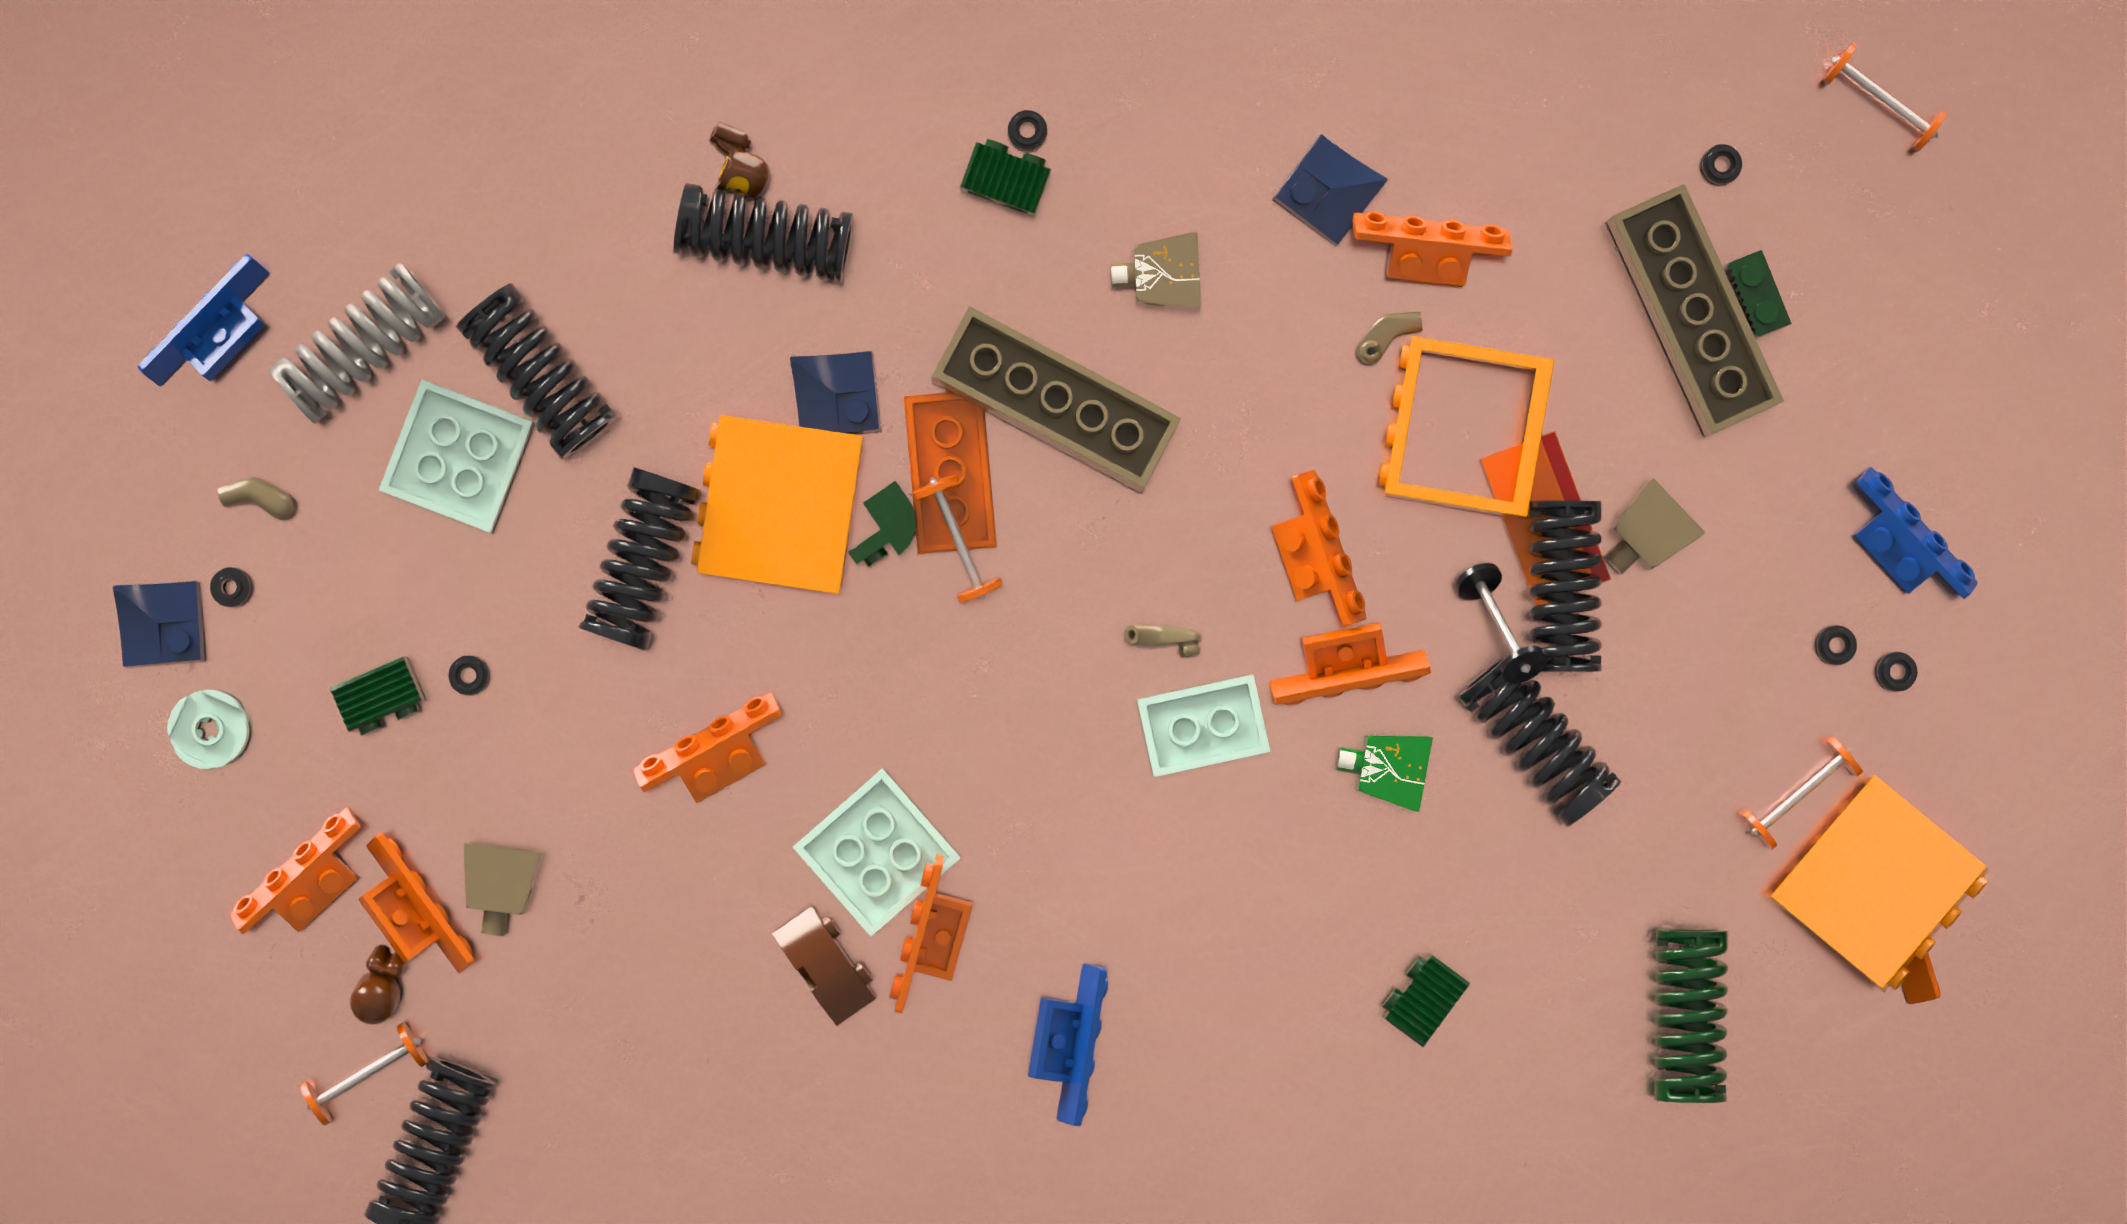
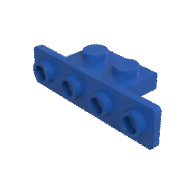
M246 254L230 268L229 272L212 290L203 296L202 300L193 310L175 325L174 329L162 342L147 354L146 358L138 365V369L155 384L161 386L188 360L203 377L211 381L264 327L265 324L243 301L269 275V271L251 255Z
M1869 467L1858 479L1857 484L1881 509V512L1862 527L1855 537L1908 594L1938 571L1963 599L1967 598L1978 584L1972 568L1963 560H1958L1948 550L1945 539L1938 532L1931 531L1923 523L1916 507L1910 502H1904L1894 491L1892 482L1886 475L1881 472L1877 473L1874 468Z
M1089 964L1082 965L1076 1003L1041 998L1028 1077L1034 1079L1063 1082L1057 1121L1072 1126H1081L1083 1116L1087 1112L1089 1077L1093 1074L1095 1067L1093 1057L1095 1041L1101 1031L1100 1012L1102 1000L1108 990L1107 969Z

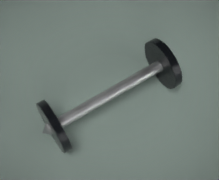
M1493 563L1475 565L1467 569L1458 578L1455 585L1456 591L1464 600L1482 598L1511 651V654L1502 662L1500 667V673L1504 680L1512 684L1528 681L1545 668L1547 656L1544 650L1538 646L1520 648L1491 595L1502 580V573L1498 566Z

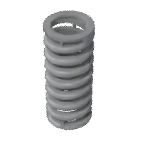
M399 262L388 272L395 280L397 278L400 279L410 297H407L385 276L381 277L377 282L379 289L394 312L372 291L365 290L361 294L363 303L378 326L356 305L351 303L345 306V314L362 340L339 318L332 317L328 321L329 328L346 354L323 332L318 330L312 333L311 338L330 368L304 344H299L295 348L296 355L309 372L315 384L288 358H282L269 369L278 384L312 423L316 424L327 414L321 406L318 407L316 402L330 410L338 405V399L333 388L345 396H350L354 392V383L349 374L362 383L367 382L371 378V372L365 360L373 367L383 369L388 361L382 347L395 356H399L404 351V346L398 333L410 342H416L420 338V331L414 319L430 329L446 317L436 302L403 263Z

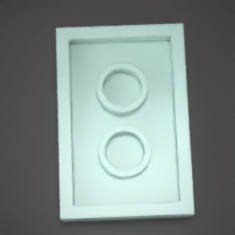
M1254 674L1137 699L1153 777L1270 752Z

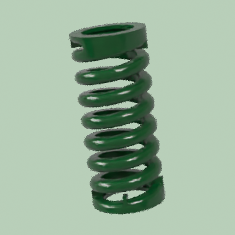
M1657 929L1656 946H1668V942L1683 944V948L1658 951L1656 953L1657 962L1692 967L1693 969L1659 972L1655 976L1656 982L1660 985L1696 990L1665 992L1656 995L1655 1002L1659 1006L1695 1010L1691 1012L1660 1014L1655 1018L1657 1026L1693 1031L1695 1033L1658 1036L1655 1039V1045L1661 1049L1697 1054L1659 1057L1655 1060V1067L1659 1070L1696 1075L1656 1080L1654 1083V1100L1677 1103L1726 1102V1085L1717 1084L1723 1083L1726 1080L1727 1072L1721 1067L1710 1064L1722 1062L1727 1057V1051L1724 1047L1711 1044L1725 1039L1727 1029L1723 1025L1710 1021L1725 1018L1728 1009L1721 1003L1709 1000L1719 999L1727 994L1728 987L1722 982L1711 980V978L1725 975L1728 971V966L1723 961L1706 957H1714L1726 953L1728 950V931Z

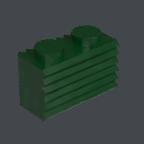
M986 139L985 145L976 142L960 185V190L1035 217L1051 174V169L1044 167L1046 160L1025 152L1022 158L1007 153L1008 146L994 140Z
M1762 250L1732 261L1723 267L1755 339L1792 324Z
M404 656L330 688L348 732L359 730L361 736L382 728L381 720L395 714L397 720H401L419 712L417 704L426 701L410 662Z
M1430 953L1426 959L1421 956L1417 957L1405 974L1411 979L1404 989L1400 991L1395 988L1382 1005L1387 1010L1383 1018L1422 1047L1426 1045L1470 985V982Z

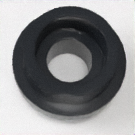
M1020 111L1011 118L1008 124L1009 139L1019 149H1036L1046 139L1047 124L1044 118L1035 111ZM1022 125H1033L1035 134L1029 138L1023 137L1020 134Z
M1726 144L1715 145L1705 153L1702 160V169L1705 176L1713 183L1728 184L1739 176L1742 169V158L1739 152L1732 146ZM1717 158L1727 160L1729 165L1727 171L1720 172L1715 168V160Z
M232 567L219 570L213 576L210 583L212 597L217 603L225 607L241 605L247 600L251 590L250 580L247 575L240 569ZM231 579L236 583L237 588L233 594L227 595L223 590V584Z
M1830 626L1824 629L1817 639L1819 656L1831 665H1842L1849 662L1857 650L1855 635L1844 626ZM1833 638H1839L1843 643V648L1839 653L1832 652L1829 647V643Z
M1892 652L1885 655L1877 667L1879 682L1890 691L1899 692L1907 690L1914 684L1917 678L1918 671L1915 661L1903 652ZM1894 664H1898L1903 668V675L1897 680L1890 675V668Z
M462 656L452 663L448 677L455 691L463 695H474L481 692L487 685L489 672L481 659L475 656ZM466 668H472L476 672V679L472 683H466L462 678V673Z

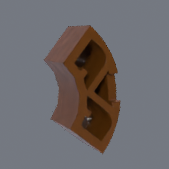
M811 906L772 933L795 970L804 978L811 993L836 1026L876 999L868 986L873 981L872 977L860 961L854 965L835 939L841 933L828 915L821 919Z

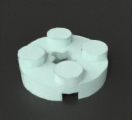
M218 690L198 691L184 697L175 705L168 720V735L175 753L188 765L200 769L224 767L238 758L243 752L249 738V717L240 703L231 695ZM210 718L216 721L215 727L219 729L217 737L210 736L208 741L202 739L203 731L198 729L200 722L208 723Z

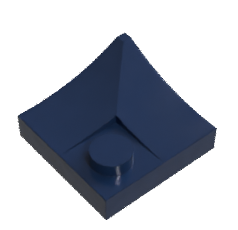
M1321 134L1272 199L1332 245L1337 246L1352 227L1354 213H1362L1388 179L1345 152Z
M872 351L790 357L799 427L846 434L881 431L874 353Z
M189 581L113 586L121 638L123 667L135 668L205 661L200 582Z

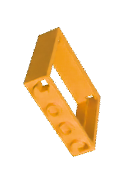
M1412 336L1410 346L1403 345L1399 368L1406 369L1404 385L1396 384L1392 407L1399 408L1397 424L1389 423L1386 446L1393 447L1390 463L1383 462L1381 467L1379 485L1386 486L1385 495L1527 520L1554 359ZM1422 352L1536 371L1513 502L1400 483Z

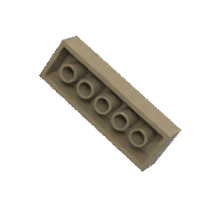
M1685 184L1607 220L1608 226L1705 437L1784 402Z
M971 306L968 307L932 374L931 382L1140 493L1143 492L1181 420L1175 414Z

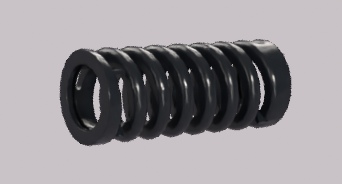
M685 184L676 221L674 254L682 253L687 245H689L691 254L696 258H701L706 254L710 246L711 256L715 261H724L731 250L733 262L736 265L742 266L748 261L752 253L753 264L758 269H765L773 256L774 268L779 273L787 272L794 259V268L797 275L801 277L807 276L815 263L816 275L820 280H832L841 284L850 245L853 213L842 212L839 218L832 217L830 228H833L835 232L828 251L830 212L827 208H820L818 210L807 245L809 208L806 204L798 205L786 242L788 204L786 201L779 200L775 205L765 239L767 200L759 196L755 199L744 236L746 196L743 193H736L722 235L725 192L722 189H716L713 192L708 214L701 232L702 205L706 204L707 195L703 194V188L700 185Z
M509 283L474 307L458 322L456 328L466 340L471 337L470 346L474 350L481 351L487 349L483 356V361L488 367L500 366L496 373L497 380L500 383L508 384L514 382L510 388L512 399L519 401L527 398L523 405V413L528 417L541 415L536 423L539 433L547 434L555 431L549 440L550 447L561 460H564L600 434L618 415L606 403L598 410L601 415L590 422L583 419L602 401V395L598 392H594L578 404L559 414L575 396L589 385V379L584 375L545 398L576 367L573 359H567L550 372L532 381L548 363L562 352L563 346L559 342L553 343L536 356L518 365L534 347L549 335L550 331L547 326L539 327L525 338L504 349L520 331L536 318V312L533 309L526 310L511 322L490 333L500 321L504 322L506 320L505 316L523 300V296L513 283ZM579 422H581V423L583 424L582 427H580V428H575V429L573 430V432H571L572 429H573Z
M633 467L627 485L628 489L649 502L636 499L623 500L620 505L623 512L641 522L618 519L613 526L616 532L635 542L612 539L607 543L609 552L630 563L611 559L603 560L600 563L602 572L623 583L602 579L596 580L593 583V589L596 593L618 604L601 600H589L586 604V609L589 613L616 626L608 625L601 621L600 623L596 622L597 617L586 614L584 621L579 624L578 628L647 651L651 639L650 631L629 619L655 622L659 616L656 609L637 599L661 602L665 599L666 595L663 589L642 578L659 582H667L672 578L670 569L648 558L667 562H674L679 558V552L675 548L653 537L676 542L685 540L686 532L682 528L660 517L684 522L690 521L693 517V512L686 506L678 503L679 499L694 504V501L699 499L701 490Z
M1530 501V517H1541V515L1555 516L1554 518L1533 521L1529 526V531L1536 536L1555 538L1534 542L1529 547L1531 555L1539 558L1553 559V561L1539 562L1531 565L1529 569L1530 575L1538 579L1557 581L1536 584L1529 590V595L1534 599L1559 602L1534 606L1529 611V616L1533 620L1557 623L1556 625L1533 628L1529 633L1530 639L1540 643L1562 645L1542 648L1547 656V664L1541 672L1602 671L1601 655H1590V659L1571 657L1595 653L1602 648V643L1597 638L1572 635L1594 632L1601 628L1602 622L1597 617L1572 614L1592 611L1601 607L1602 601L1598 596L1573 592L1595 589L1602 584L1601 578L1592 573L1568 571L1593 568L1601 564V556L1597 553L1568 550L1600 544L1601 535L1598 532L1570 529L1568 527L1592 525L1600 522L1601 501Z
M1509 652L1468 685L1458 695V698L1472 712L1479 706L1477 701L1502 686L1476 714V720L1479 723H1485L1507 707L1516 703L1490 730L1489 735L1495 740L1530 719L1503 747V752L1507 756L1515 754L1535 739L1544 735L1517 763V769L1520 772H1526L1549 755L1558 751L1531 779L1530 784L1533 788H1540L1563 771L1572 767L1544 796V801L1548 805L1554 804L1577 787L1586 783L1565 807L1561 803L1553 810L1563 824L1568 827L1608 797L1620 785L1621 780L1614 772L1609 774L1610 769L1607 763L1598 762L1592 764L1596 757V750L1593 746L1578 748L1582 741V733L1579 730L1572 729L1564 732L1569 723L1566 714L1557 713L1550 716L1555 707L1552 697H1543L1536 700L1541 692V684L1538 681L1532 680L1521 685V683L1512 684L1504 680L1500 673V667L1502 662L1511 654Z
M429 1057L426 1068L428 1071H431L430 1078L436 1081H443L445 1078L468 1092L443 1087L425 1080H421L418 1083L419 1091L446 1103L459 1112L432 1106L418 1100L411 1101L409 1105L411 1111L431 1119L451 1132L404 1120L401 1124L403 1131L429 1142L443 1152L420 1147L400 1139L394 1141L393 1148L425 1164L436 1172L409 1166L393 1159L387 1160L385 1163L386 1170L414 1182L428 1192L380 1179L377 1182L378 1190L408 1203L420 1212L389 1205L390 1199L380 1195L379 1200L373 1199L369 1202L364 1214L366 1218L376 1224H437L440 1221L441 1214L435 1206L444 1205L449 1199L448 1191L443 1186L453 1185L457 1180L456 1171L451 1166L461 1165L466 1158L464 1151L459 1146H468L472 1143L474 1136L468 1127L477 1126L482 1119L481 1113L474 1106L479 1107L488 1104L491 1091L496 1086L493 1080L456 1063L437 1057Z

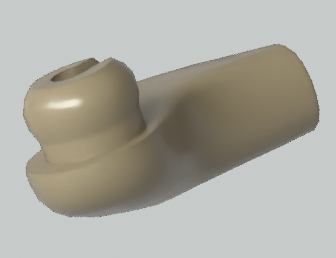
M1421 312L1392 313L1378 319L1357 346V355L1360 361L1365 364H1375L1382 358L1388 346L1396 337L1407 333L1423 331Z
M248 477L218 488V496L224 507L254 504L279 520L290 518L294 511L292 499L288 494L260 478Z
M1130 625L1125 631L1126 642L1130 645L1149 649L1179 646V655L1183 658L1194 657L1200 654L1198 642L1202 641V637L1198 632L1187 628L1169 625Z

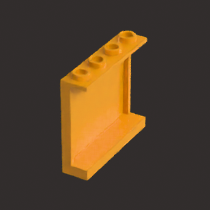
M720 415L719 424L712 423L709 436V447H715L713 463L706 462L703 477V486L709 487L707 502H700L697 525L704 526L701 542L694 541L691 564L698 565L697 573L841 595L864 440L863 436Z
M1874 775L1771 897L1773 902L1785 912L1787 910L1875 983L1880 991L1885 993L1889 987L1896 990L1910 974L1906 967L1916 956L1922 960L1936 943L1932 937L1941 926L1948 929L1962 913V910L1958 907L1969 895L1974 899L1988 883V880L1984 877L1988 870L1985 864Z

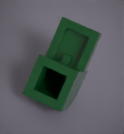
M895 480L863 502L880 530L848 551L857 566L863 562L866 563L868 568L888 555L884 548L890 544L900 557L908 550L915 538L917 520L914 508Z

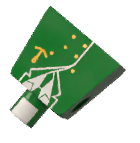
M1366 736L1363 751L1340 747L1336 770L1359 774L1357 791L1408 810L1419 812L1433 737Z

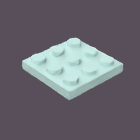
M421 379L379 491L492 533L534 422Z
M883 768L793 846V849L870 937L927 889L920 886L926 863L934 864L936 854L944 856L941 875L961 859L958 853Z

